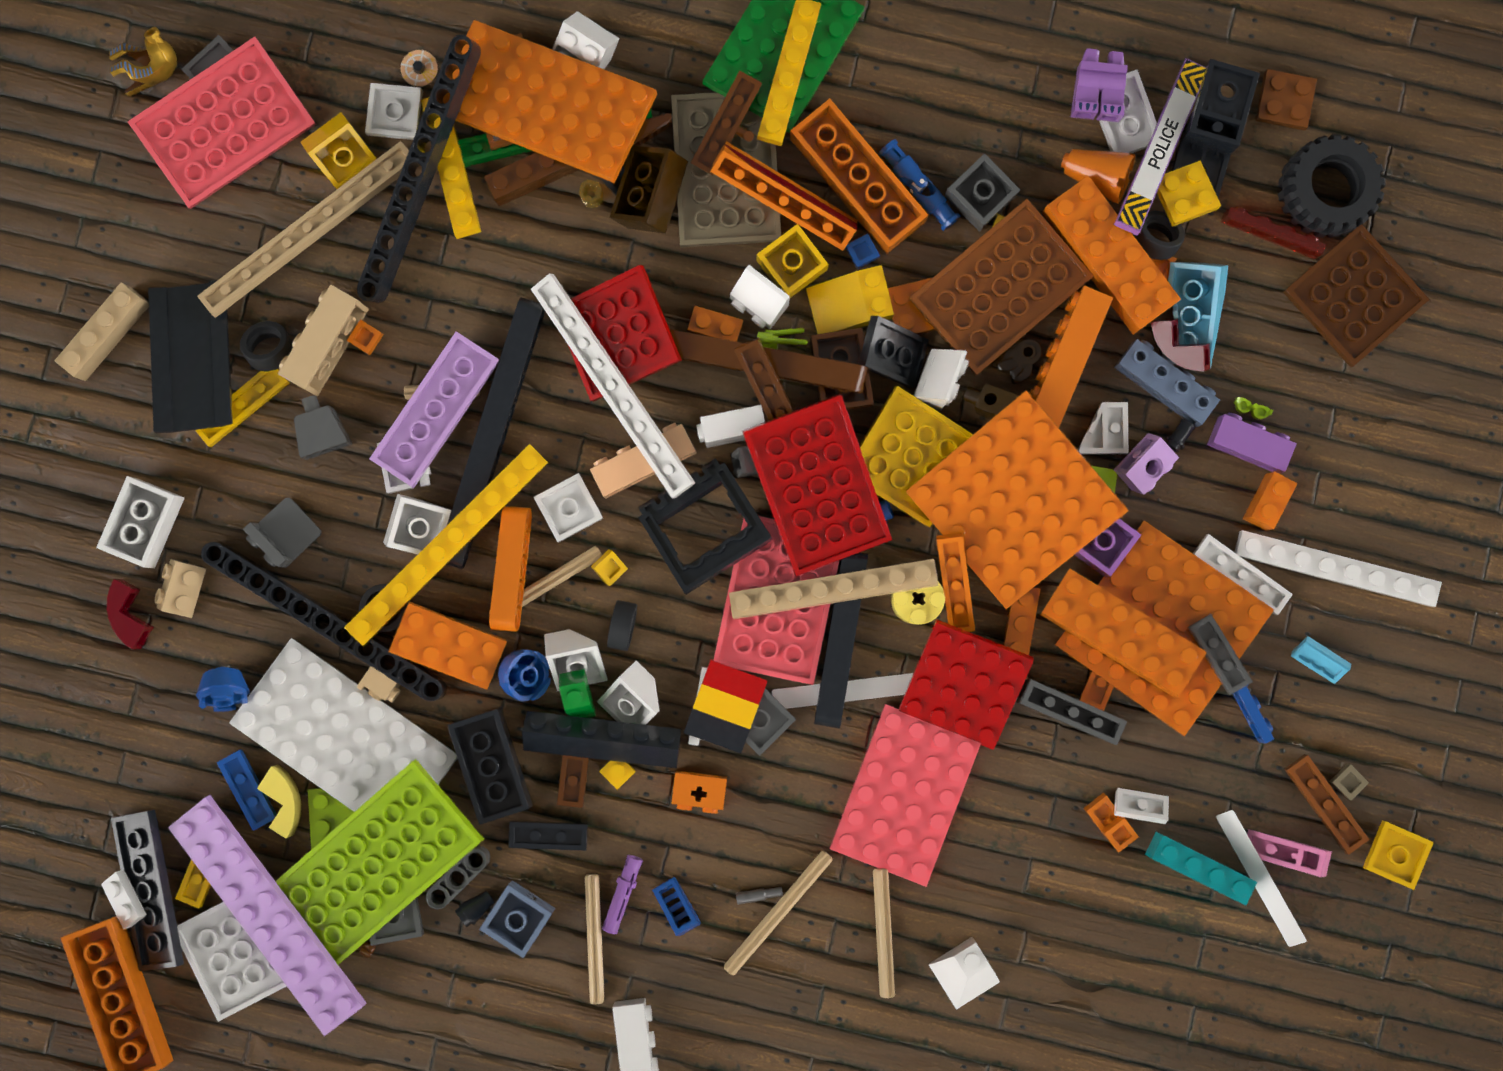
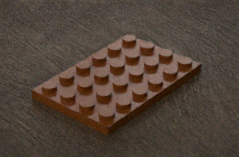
M1026 199L916 291L909 299L953 350L967 351L964 358L969 360L967 367L977 376L1094 276L1032 203Z

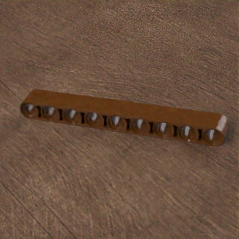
M669 329L682 360L745 372L734 351L736 347L745 343ZM764 347L780 379L862 394L868 367Z

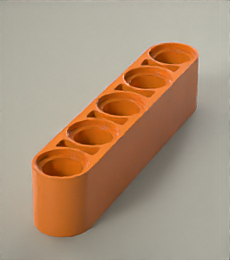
M504 506L502 509L489 617L491 630L517 632L520 627L532 524L531 508Z

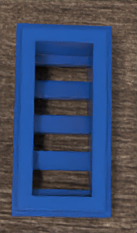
M675 877L652 889L676 936H682L702 924ZM674 887L676 892L666 898L662 896L663 893ZM678 897L680 898V902L671 907L668 906L667 903ZM684 906V912L677 916L673 915V912ZM689 916L691 920L680 926L678 922Z

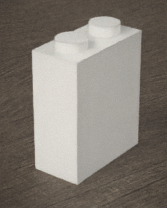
M757 405L700 417L701 424L696 426L700 443L705 442L706 448L743 441L745 438L742 430L764 423L765 420L762 406Z

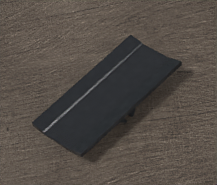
M216 281L170 288H148L154 433H174L233 424L228 312L226 309L215 318L197 297Z

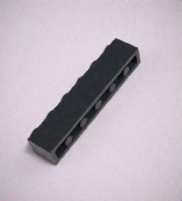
M527 711L522 731L524 751L677 768L681 729Z

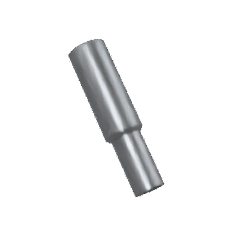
M782 887L762 888L736 893L737 905L783 896Z

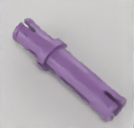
M627 855L621 876H618L616 880L618 885L602 929L608 933H618L630 894L636 888V878L643 862L637 856Z

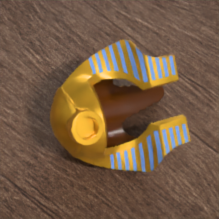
M152 27L144 33L145 47H135L122 43L109 51L111 61L123 55H128L143 65V67L133 65L128 60H121L110 66V73L113 77L126 72L132 80L136 81L125 90L124 93L128 96H133L166 81L177 67L175 51L167 41L160 37V31L157 27Z

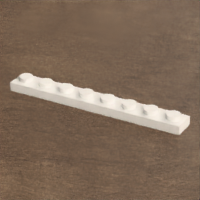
M1243 530L1239 532L1234 552L1241 558L1429 607H1436L1442 582Z

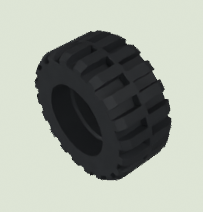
M1332 134L1330 137L1325 135L1318 137L1297 151L1282 169L1281 173L1283 176L1278 182V187L1282 188V191L1278 193V198L1280 202L1284 201L1285 206L1282 208L1284 214L1289 213L1292 217L1290 222L1294 226L1297 224L1301 225L1302 232L1309 234L1314 231V236L1320 238L1327 234L1329 238L1338 237L1342 233L1345 235L1369 220V217L1375 214L1379 208L1377 204L1384 197V192L1380 190L1386 186V179L1381 178L1380 175L1384 172L1382 164L1377 165L1375 159L1378 156L1375 152L1369 153L1366 150L1368 145L1364 142L1355 143L1354 137L1347 135L1344 139H1341L1342 136L1340 134ZM1330 166L1343 173L1350 185V199L1346 206L1342 208L1331 207L1318 199L1311 183L1312 173L1316 167Z

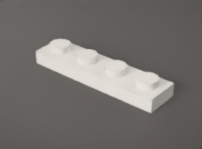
M1209 534L1205 535L1193 552L1201 560L1272 607L1274 615H1279L1293 595Z

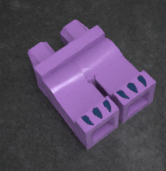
M1086 49L1082 61L1077 67L1070 117L1093 120L1097 115L1096 120L1120 122L1124 117V93L1128 65H1124L1123 52H1109L1107 63L1098 62L1099 50Z

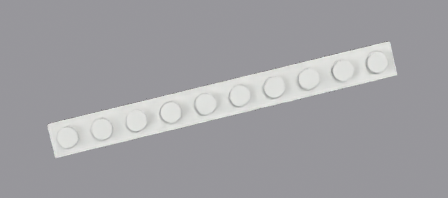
M549 273L531 288L532 292L672 498L678 497L694 485L695 481L555 275Z

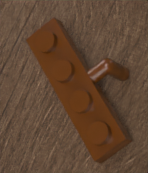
M739 71L696 151L691 164L714 175L710 172L713 162L726 141L731 143L734 135L746 141L753 140L754 134L740 124L762 85L761 82Z

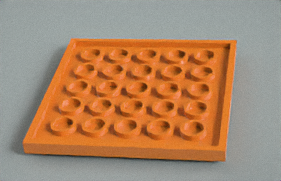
M1027 390L906 490V493L942 535L963 533L966 563L1005 609L1009 608L1129 511Z
M1143 521L1137 529V532L1141 534L1140 538L1110 577L1104 576L1098 586L1196 646L1198 645L1187 627L1212 614L1240 659L1274 609L1161 531ZM1066 630L1055 644L1060 650L1090 671H1093L1097 676L1103 678L1107 683H1110L1114 688L1182 736L1187 734L1221 686L1220 680L1205 656L1180 697L1174 698Z

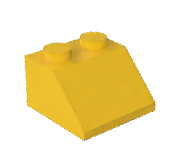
M342 112L301 141L306 152L336 189L340 188L377 159Z

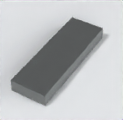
M1212 614L1187 627L1197 645L1207 652L1205 658L1228 695L1253 682Z

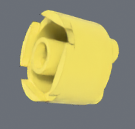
M939 582L938 586L891 594V604L894 613L902 621L910 624H926L933 621L939 616L945 603L944 591ZM913 593H921L923 595L921 598L922 604L912 603L914 600Z

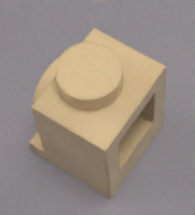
M373 667L368 669L357 685V688L360 690L369 689L368 694L378 701L382 699L388 700L391 703L401 691L398 689L399 683Z

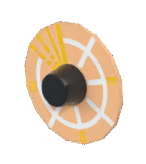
M425 50L409 52L401 62V74L404 80L415 87H423L430 84L438 73V64L435 57Z

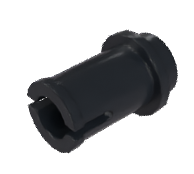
M1181 419L1172 435L1166 437V444L1173 452L1178 453L1179 450L1185 448L1184 443L1192 431L1195 430V425L1186 419Z

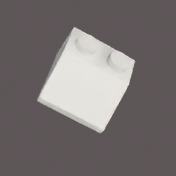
M750 265L747 266L730 293V299L733 300L731 304L742 313L747 311L753 316L751 320L761 328L766 326L771 329L789 306L790 296Z
M397 494L383 543L387 547L418 555L447 526L451 510L423 500Z

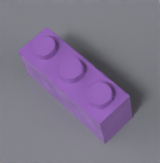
M1234 413L1218 417L1207 443L1208 446L1271 472L1275 471L1280 474L1286 471L1297 444L1289 441V436L1279 432L1272 434L1265 431L1266 427L1258 423L1252 422L1248 424L1243 422V418Z

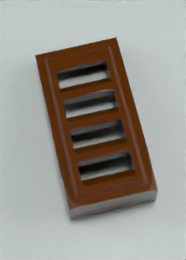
M671 113L646 119L633 146H641L673 126Z

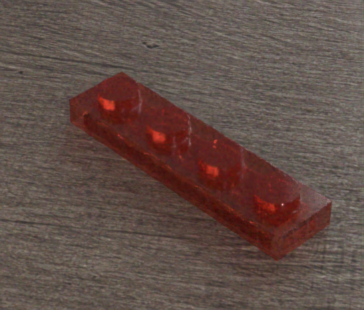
M1230 207L1224 212L1220 221L1223 224L1312 259L1322 255L1326 244L1319 242L1320 239L1315 236H1303L1296 233V230L1290 226L1282 225L1280 227L1273 224L1272 220L1267 217H1255L1248 214V211L1241 207Z

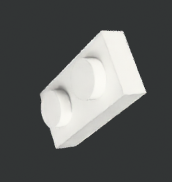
M1117 788L1115 791V816L1161 824L1167 823L1169 796Z
M125 870L115 872L101 884L123 929L134 926L146 916Z

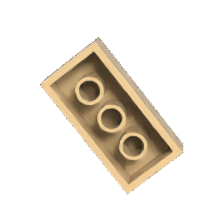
M333 285L322 291L318 300V307L315 312H310L305 321V329L302 334L299 333L292 343V351L289 356H285L279 365L280 371L278 375L316 396L321 392L348 346L349 342L346 340L360 319L363 320L369 310L360 301Z

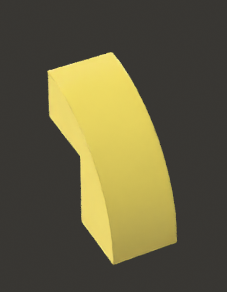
M280 765L271 766L257 789L283 805L269 828L287 839L294 835L301 817V798L297 785L290 774Z

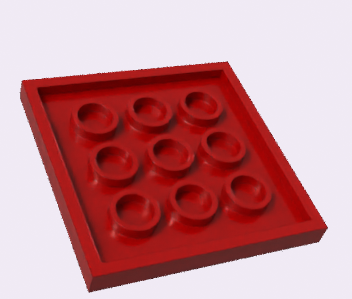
M638 265L571 298L629 385L682 361L643 265ZM569 347L590 401L603 398V395Z
M936 619L898 709L902 713L979 742L982 746L994 750L1034 662V657Z

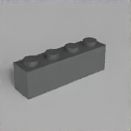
M1031 679L1025 680L1016 701L1114 745L1118 744L1127 723L1123 719Z

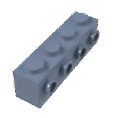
M1136 339L1132 342L1114 368L1183 419L1193 423L1195 427L1202 425L1220 401L1215 396V391L1208 386L1203 385L1202 387L1194 381L1195 377L1185 370L1180 371L1174 366L1175 363L1165 355H1158L1153 351L1154 347L1147 341Z

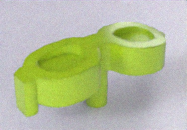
M1237 397L1234 400L1235 409L1238 413L1245 414L1251 411L1252 417L1256 420H1262L1273 413L1272 409L1270 410L1268 407L1258 405L1257 403L1252 405L1245 398Z

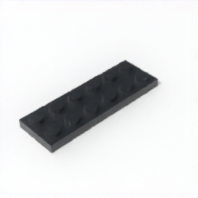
M154 809L113 817L111 822L120 870H125L146 913L145 917L131 927L139 971L183 965L182 948L156 811Z

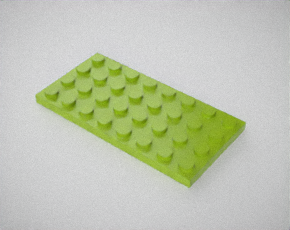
M415 759L275 882L339 965L482 842L484 838Z

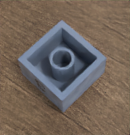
M512 880L479 930L524 958L555 908Z

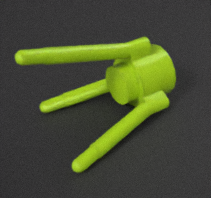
M804 328L766 330L765 332H758L757 335L763 347L778 349V344L806 345L808 343L807 340L779 338L781 335L804 333Z

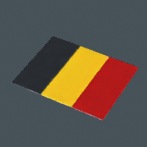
M710 660L684 733L741 754L768 681Z

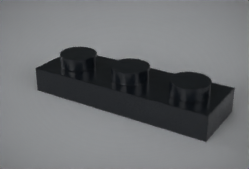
M510 821L509 848L587 850L588 823Z

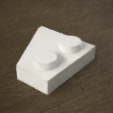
M1128 402L1100 403L1078 448L1080 454L1129 453Z

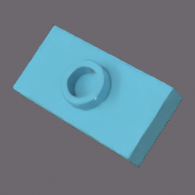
M1309 636L1291 654V657L1333 684L1351 668V663Z

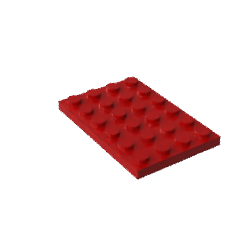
M841 394L742 430L795 576L892 540Z

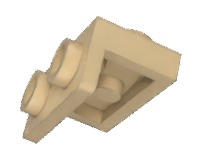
M170 559L169 564H165L163 568L162 578L164 583L162 589L159 588L155 595L156 608L163 612L192 618L206 568Z

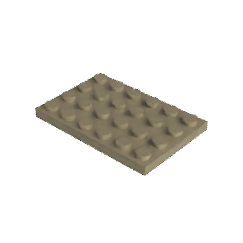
M717 92L671 95L674 152L689 161L677 196L680 248L774 242L781 236L779 212L717 175H711L691 164L696 151L725 99L724 96ZM748 110L740 125L750 130L754 134V138L752 141H746L734 135L731 144L777 171L776 145L757 140L762 118Z

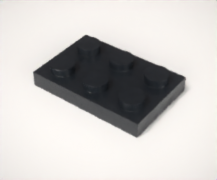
M871 315L858 365L868 367L867 370L908 388H916L929 339L880 316Z

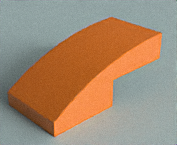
M1102 793L1083 808L1118 853L1139 837L1124 817L1114 815L1115 806L1106 794Z

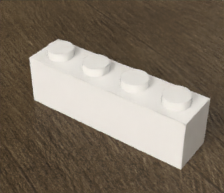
M645 998L614 1002L613 1015L620 1071H659L657 1057H652L651 1049L656 1046L654 1031L649 1032L648 1024L649 1021H652L651 1005L646 1006Z

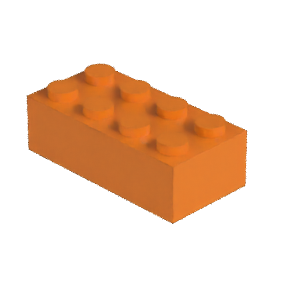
M409 601L389 652L487 690L507 641L504 638Z

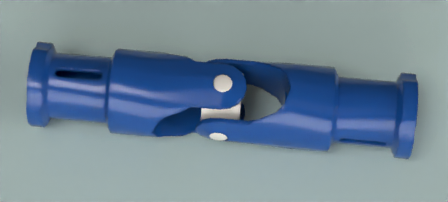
M896 139L890 141L880 150L878 155L884 157L893 167L892 171L908 186L910 192L929 215L932 214L942 225L941 229L945 231L961 217L960 214H955L949 207L944 195L926 175H923L921 169L911 156L905 155L897 145L898 141ZM928 187L931 196L922 195L923 189Z

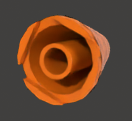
M1072 149L1070 154L1065 153L1061 167L1065 168L1064 174L1077 182L1089 176L1106 199L1119 204L1130 180L1128 178L1130 171H1133L1136 155L1126 152Z

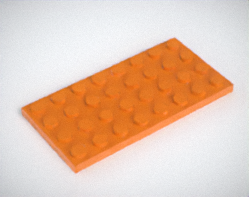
M474 20L466 36L478 43L481 55L455 121L615 183L657 96L656 89ZM469 44L463 47L462 55L469 50ZM459 68L453 72V79L458 77ZM447 93L444 96V104L449 101L450 93Z

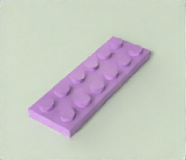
M455 332L369 459L414 488L498 365L499 359L460 333Z

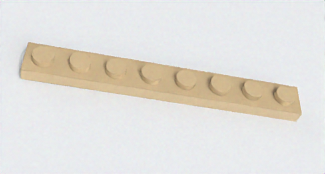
M934 559L730 592L729 597L732 618L740 619L938 586Z

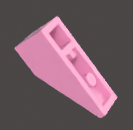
M1248 829L1247 835L1261 860L1315 876L1326 877L1332 851Z

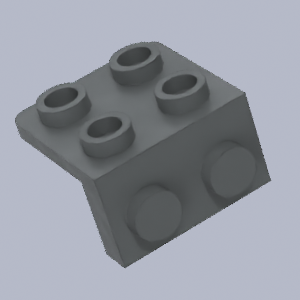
M291 498L283 499L258 524L250 522L243 528L248 534L246 537L247 541L255 548L260 547L264 551L265 555L263 557L271 566L275 567L277 565L287 568L322 533L321 529Z

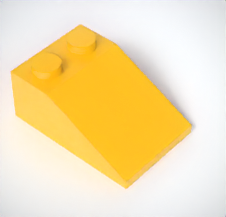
M882 265L855 271L806 288L817 334L868 326L871 315L880 316L886 320H892L894 316Z

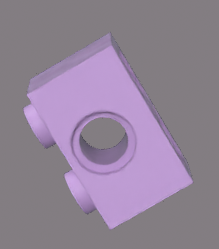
M1148 433L1116 466L1114 471L1132 491L1144 495L1155 487L1156 482L1163 474L1172 469L1173 464L1179 457L1161 437ZM1150 462L1149 467L1146 470V464Z

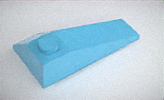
M1170 262L1168 282L1181 298L1173 306L1174 311H1172L1174 319H1178L1179 344L1210 343L1211 369L1229 265Z

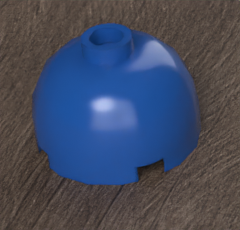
M520 649L511 652L503 659L499 666L498 678L501 688L515 700L526 702L539 699L546 692L551 678L548 677V669H550L548 661L538 651Z

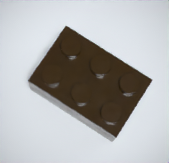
M632 146L609 218L628 229L666 234L689 161L671 149Z

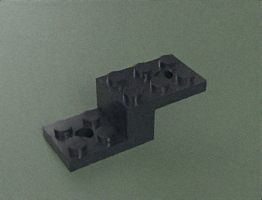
M1210 59L1206 66L1194 111L1188 117L1183 129L1172 171L1201 160L1213 189L1219 198L1230 155L1239 147L1260 73ZM1229 86L1233 90V97H1224L1221 93V87Z

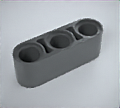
M476 846L451 867L428 890L426 894L428 905L433 909H442L449 904L488 865L491 858L488 849L484 846ZM472 853L481 854L483 857L482 865H475L472 862ZM454 871H460L461 873H463V883H457L454 881ZM439 889L445 893V901L436 900L434 896L435 890Z

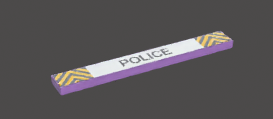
M1187 58L1184 60L1115 220V226L1137 236L1140 233L1200 91L1206 67Z

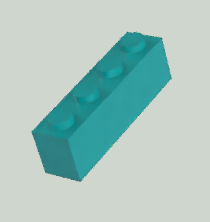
M1155 832L1145 853L1151 859L1244 905H1247L1257 884L1256 881L1158 832Z

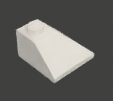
M570 629L544 634L546 658L557 691H560L559 675L561 673L585 669L589 684L608 681L596 641Z
M635 661L611 685L597 703L617 722L646 725L659 711L655 678Z
M973 937L929 963L930 968L956 1010L1000 982Z

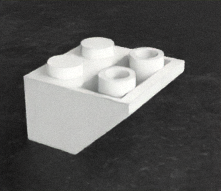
M577 11L563 21L552 50L605 69L613 56L619 38Z

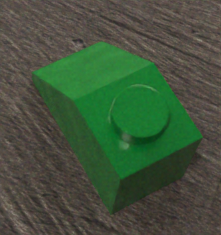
M585 669L561 673L559 675V690L567 715L583 718L596 717Z

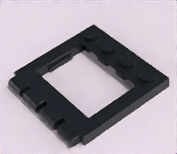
M716 458L701 467L705 474L704 476L700 477L697 471L690 474L695 484L678 497L672 498L668 491L664 490L658 494L661 503L657 504L655 499L652 498L638 507L642 513L638 517L686 595L773 540L726 464L720 465ZM723 485L728 491L727 495L738 513L743 515L749 526L701 555L693 562L683 566L677 556V551L666 533L662 532L659 524Z

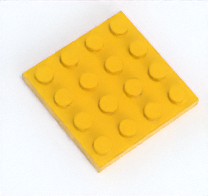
M895 386L859 446L877 496L926 527H930L932 522L906 493V490L973 434L899 386Z

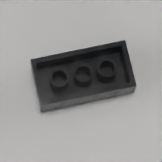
M502 707L447 725L479 825L527 810L533 806Z

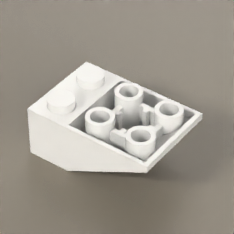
M931 349L913 396L939 411L945 405L949 406L952 400L955 399L960 386L956 382L964 374L969 360L964 359L967 351Z

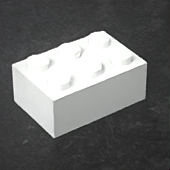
M127 476L96 548L139 566L155 568L184 501V497L138 478Z

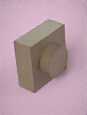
M1348 763L1329 781L1349 801H1352L1369 784Z

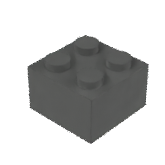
M984 153L947 189L945 197L980 232L1016 198L1020 189Z

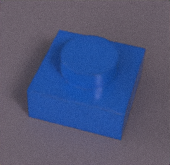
M869 234L856 239L845 247L856 269L880 257Z

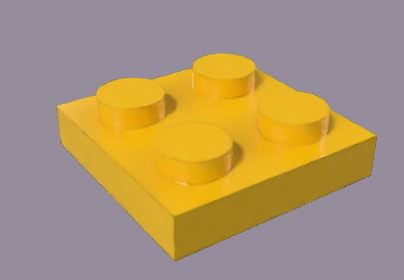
M1201 160L1165 173L1157 191V195L1172 227L1218 210L1221 207Z
M1382 820L1363 868L1414 890L1434 842Z

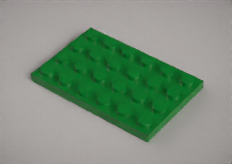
M751 0L704 77L702 84L726 97L739 71L744 72L762 83L748 110L763 118L796 0ZM812 0L821 3L786 132L790 133V130L796 126L863 14L865 6L854 0Z

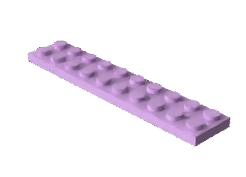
M211 795L205 797L168 827L324 1036L367 1004Z

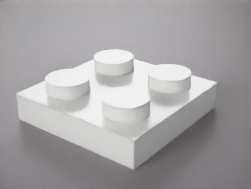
M371 83L365 133L368 136L413 140L420 122L423 90L419 87Z
M579 473L534 497L558 543L604 519Z

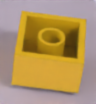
M798 224L756 254V261L771 281L788 294L790 298L828 270L829 265Z

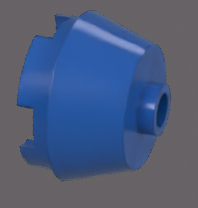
M218 667L203 673L196 697L199 699V707L201 709L206 708V706H213L214 712L236 710V704L248 703L250 690L240 670Z

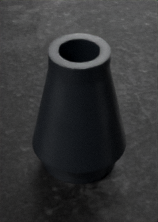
M485 890L483 893L458 904L459 908L455 912L463 924L468 927L471 924L475 925L495 902Z

